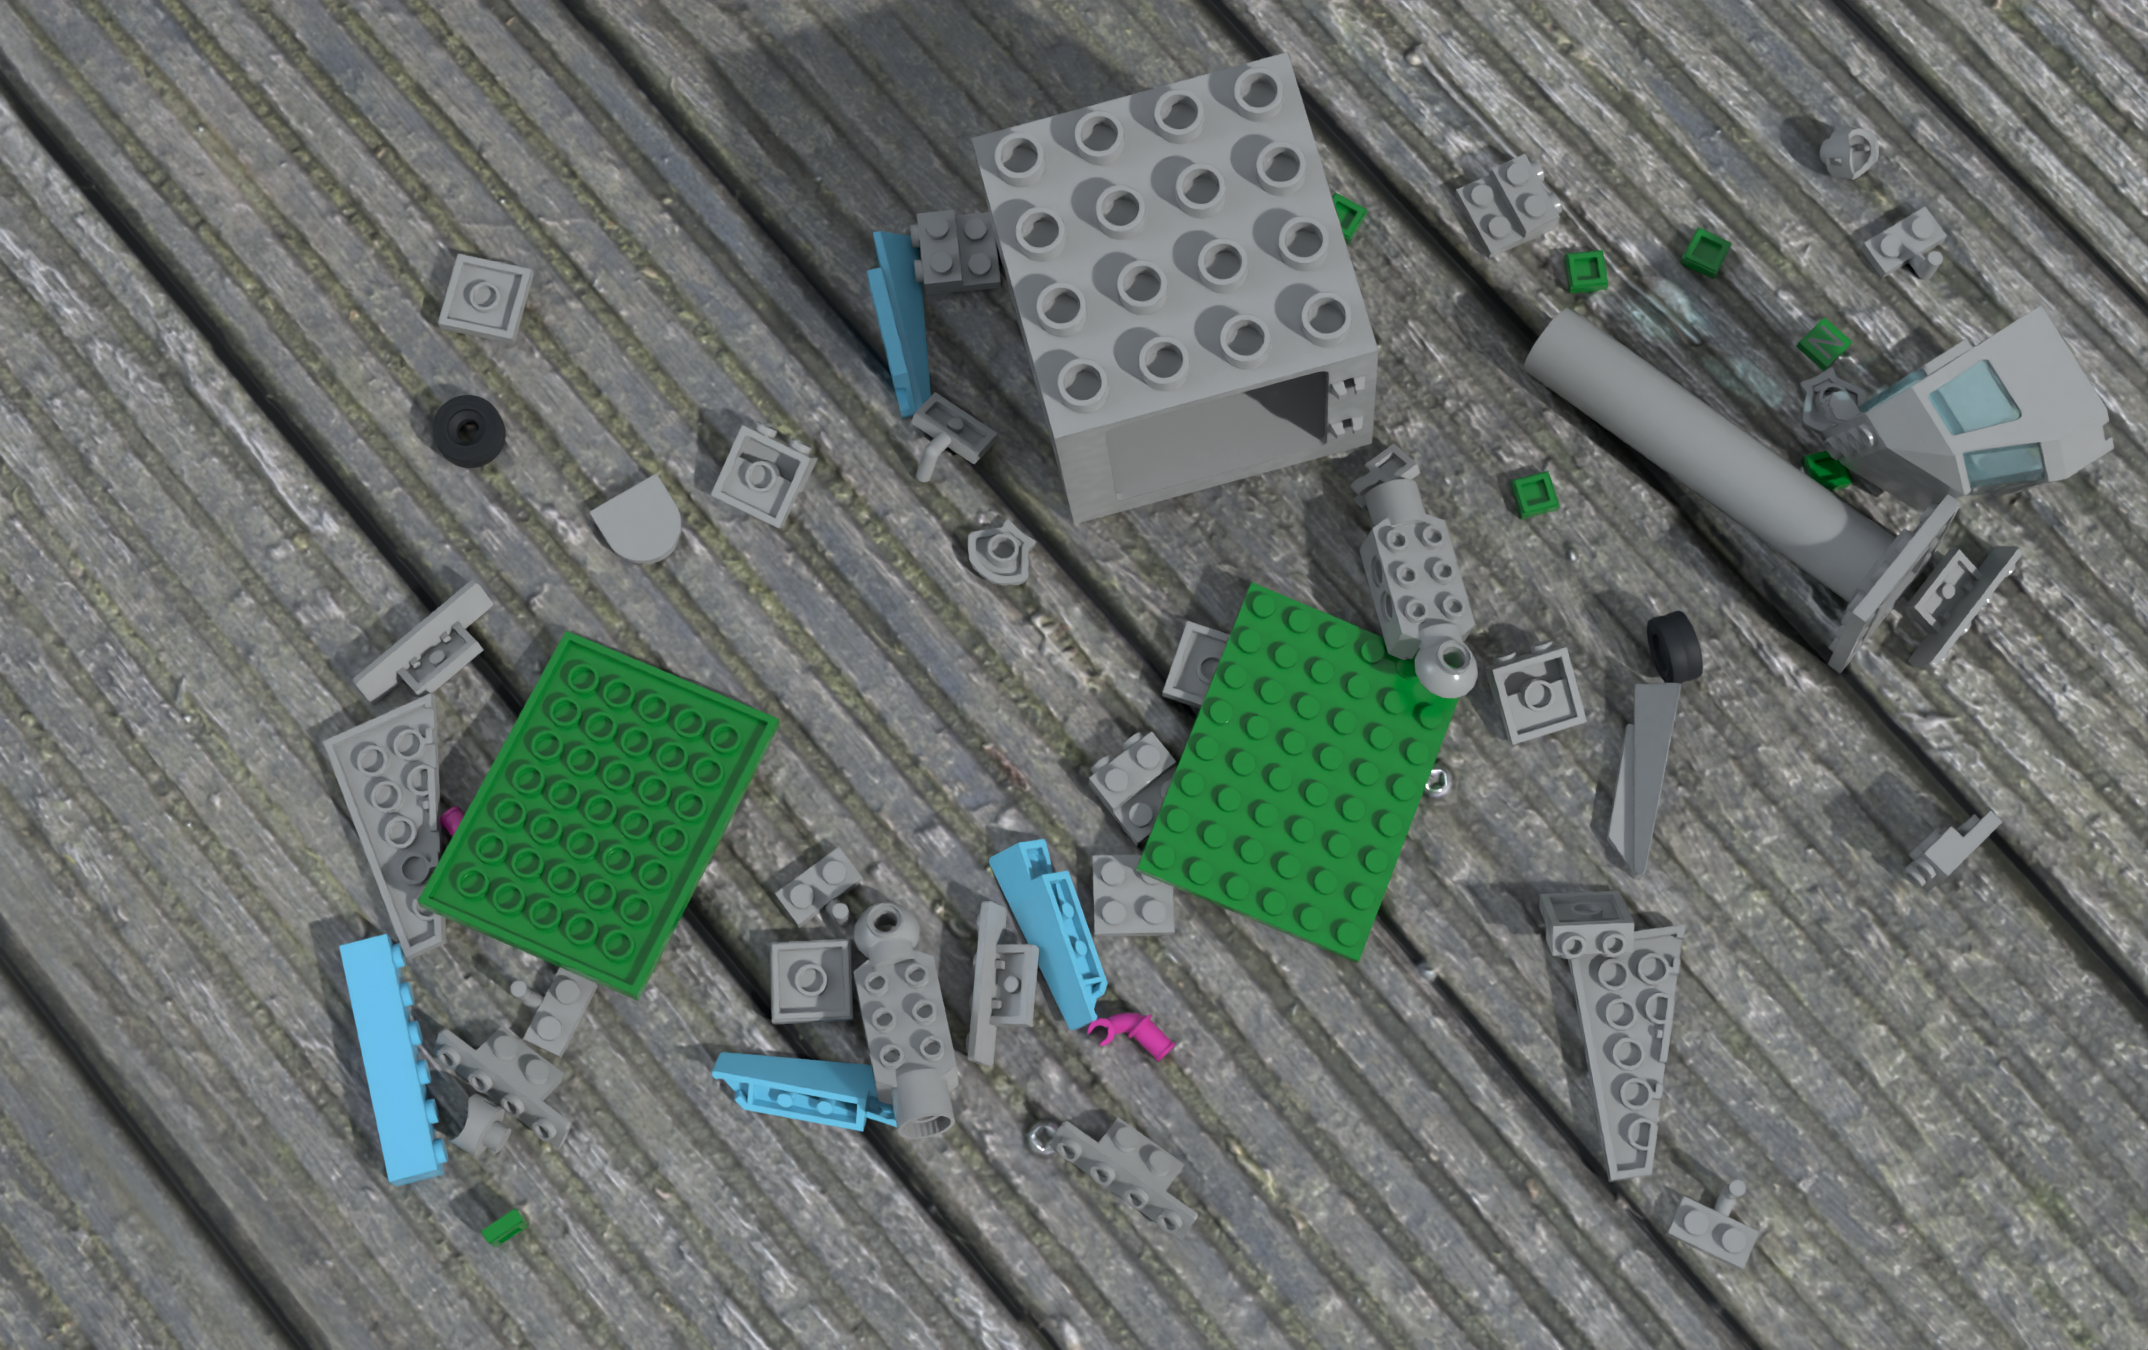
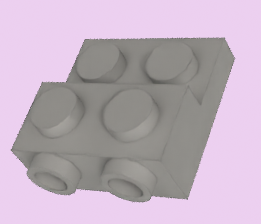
M1526 154L1491 169L1490 175L1456 189L1454 196L1489 259L1556 229L1559 222V214L1562 212L1561 203L1554 192L1547 194L1541 183L1544 181V173L1541 166L1535 160L1530 162Z
M954 210L917 213V224L910 225L912 247H920L921 259L914 260L916 283L924 282L925 296L1001 288L996 239L989 212L955 215Z
M756 421L754 427L742 425L711 496L779 529L783 528L798 493H802L818 457L809 454L812 447L798 439L790 438L787 443L776 438L778 430L765 423Z
M1544 640L1530 645L1531 653L1518 657L1515 651L1501 653L1493 657L1494 664L1485 666L1494 703L1499 706L1510 744H1518L1587 722L1566 646L1554 645L1553 640Z
M1152 731L1145 737L1141 732L1134 734L1122 745V748L1125 750L1114 760L1107 755L1090 769L1093 773L1089 777L1090 788L1136 846L1149 837L1176 770V761Z
M1989 811L1981 819L1974 814L1956 830L1952 826L1942 834L1934 830L1908 854L1913 861L1903 871L1905 878L1915 887L1923 888L1926 892L1930 891L1947 878L2002 821L1992 811Z
M1619 891L1540 894L1539 909L1546 923V941L1552 956H1559L1564 959H1576L1583 954L1617 957L1623 953L1633 952L1634 921Z

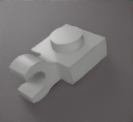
M1392 444L1364 465L1366 475L1356 479L1350 485V489L1358 495L1354 498V502L1363 510L1368 509L1365 496L1371 489L1392 480H1412L1420 474L1418 463L1395 444Z

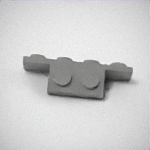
M2018 546L1995 547L1978 569L1960 549H1949L1905 606L1929 632L1908 659V662L1913 667L1933 669L1946 660L1949 650L1956 640L1969 630L1971 621L1979 610L1992 600L1993 592L2002 580L2014 571L2015 563L2023 554Z
M471 580L354 677L353 683L372 705L379 702L403 681L419 698L433 693L483 651L482 647L467 632L466 628L493 606V602L475 580Z
M982 901L981 913H979L976 922L979 935L977 952L973 958V969L975 972L974 990L969 999L971 1011L970 1032L966 1037L968 1060L983 1066H993L997 1027L1033 1026L1039 947L1033 944H1004L1007 909L992 901Z
M502 1026L477 1050H474L446 1028L438 1034L433 1054L443 1066L456 1071L469 1081L476 1091L485 1093L504 1108L505 1113L511 1117L518 1118L526 1124L539 1139L551 1143L556 1148H560L563 1145L571 1123L543 1102L562 1082L564 1077L562 1071Z
M1119 1117L1099 1143L1068 1121H1064L1060 1125L1050 1143L1052 1149L1058 1152L1063 1159L1072 1162L1089 1174L1097 1183L1104 1185L1120 1196L1129 1206L1138 1209L1155 1221L1164 1231L1173 1234L1180 1240L1184 1239L1196 1221L1198 1214L1167 1192V1189L1185 1165Z

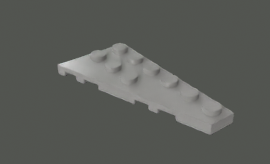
M430 693L323 741L404 956L407 959H413L447 943L446 918L420 907L417 902L443 855L440 823L441 807L436 696Z
M1686 924L1634 931L1633 952L1623 953L1617 957L1583 954L1579 958L1568 959L1609 1182L1652 1175L1658 1131V1114L1660 1100L1663 1095L1665 1063H1667L1675 1007V990L1680 970L1681 946Z

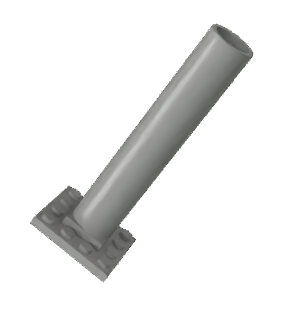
M1570 307L1561 311L1549 323L1532 347L1524 364V371L1849 602L1844 612L1845 616L1841 621L1842 625L1835 634L1836 638L1829 646L1833 654L1828 665L1839 673L1849 664L1933 559L1961 505V502L1947 494L1939 505L1933 501L1919 518L1920 523L1913 533L1903 529L1897 537H1894Z

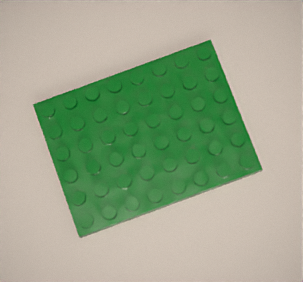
M1251 582L1135 871L1357 963L1367 942L1459 697L1442 698L1428 691L1420 683L1415 673V658L1402 660L1388 654L1384 637Z
M565 631L417 901L419 906L638 1001L779 728V719L569 631Z

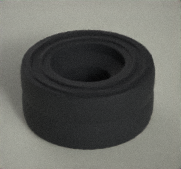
M461 395L448 400L437 411L432 426L435 444L442 455L452 464L462 468H478L493 461L501 452L506 438L505 425L496 408L486 399L474 395ZM473 422L479 425L480 432L474 440L464 441L459 438V430L465 423Z
M1674 611L1650 619L1647 623L1648 645L1653 662L1662 680L1665 683L1681 684L1685 681L1699 678L1703 672L1702 654L1696 633L1688 617L1682 611Z

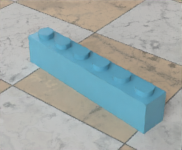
M388 934L340 945L339 948L388 1180L397 1187L443 1175L445 1173L442 1163L448 1162V1154L443 1138L437 1139L434 1123L440 1122L439 1112L435 1099H428L425 1084L431 1083V1075L426 1059L420 1060L417 1045L423 1044V1039L418 1021L411 1020L409 1006L414 1005V996L409 981L403 983L400 968L406 966V959L400 943L395 944V941Z

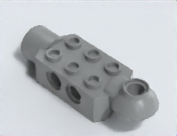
M1397 479L1382 483L1371 489L1365 496L1373 528L1359 551L1388 654L1402 660L1415 658V673L1420 683L1431 693L1442 698L1464 696L1474 688L1478 677L1477 662L1469 647L1464 644L1465 639L1476 624L1446 522L1443 519L1426 514L1420 491L1415 481ZM1444 661L1451 663L1454 668L1448 666Z
M880 902L869 906L860 914L854 926V940L858 950L869 958L854 971L857 996L878 1101L893 1105L898 1134L908 1139H924L946 1132L955 1123L949 1092L959 1085L957 1063L934 956L914 950L920 938L918 921L915 915L905 906L895 902ZM883 925L894 926L892 930L887 932L878 930Z

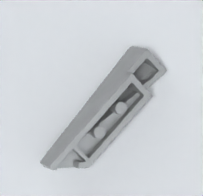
M1680 683L1636 684L1634 687V725L1627 724L1625 727L1606 841L1613 851L1619 853L1631 870L1630 875L1636 880H1640L1646 871L1681 690Z

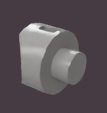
M1837 128L1830 138L1822 143L1820 149L1821 161L1826 164L1831 176L1841 179L1854 180L1872 167L1879 157V145L1876 135L1860 128ZM1858 144H1866L1864 148H1858Z
M474 1094L468 1099V1118L464 1129L460 1135L448 1141L475 1157L480 1156L487 1147L498 1153L504 1147L511 1134V1128L502 1124L505 1109L479 1094Z

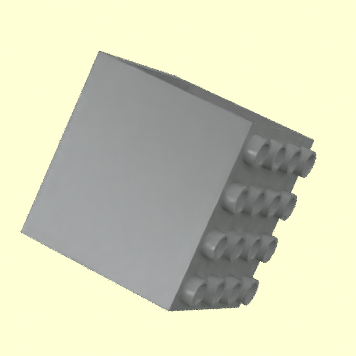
M1288 52L971 138L998 251L1074 524L1372 444L1379 350Z

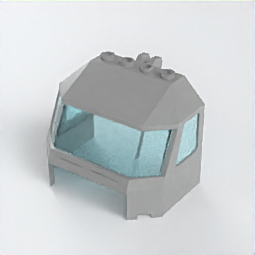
M2042 305L1974 347H1971L1968 340L1964 339L1858 407L1853 399H1850V395L1847 392H1843V390L1832 392L1831 395H1825V398L1820 402L1821 407H1819L1822 410L1821 412L1824 413L1826 421L1833 423L1822 431L1826 438L1824 446L1830 456L1835 460L1839 459L1843 466L1915 510L1928 507L1933 501L1941 503L1947 494L1954 498L1993 494L1999 497L2064 480L2114 449L2112 436L2108 433L2104 434L2103 425L2109 422L2107 408Z

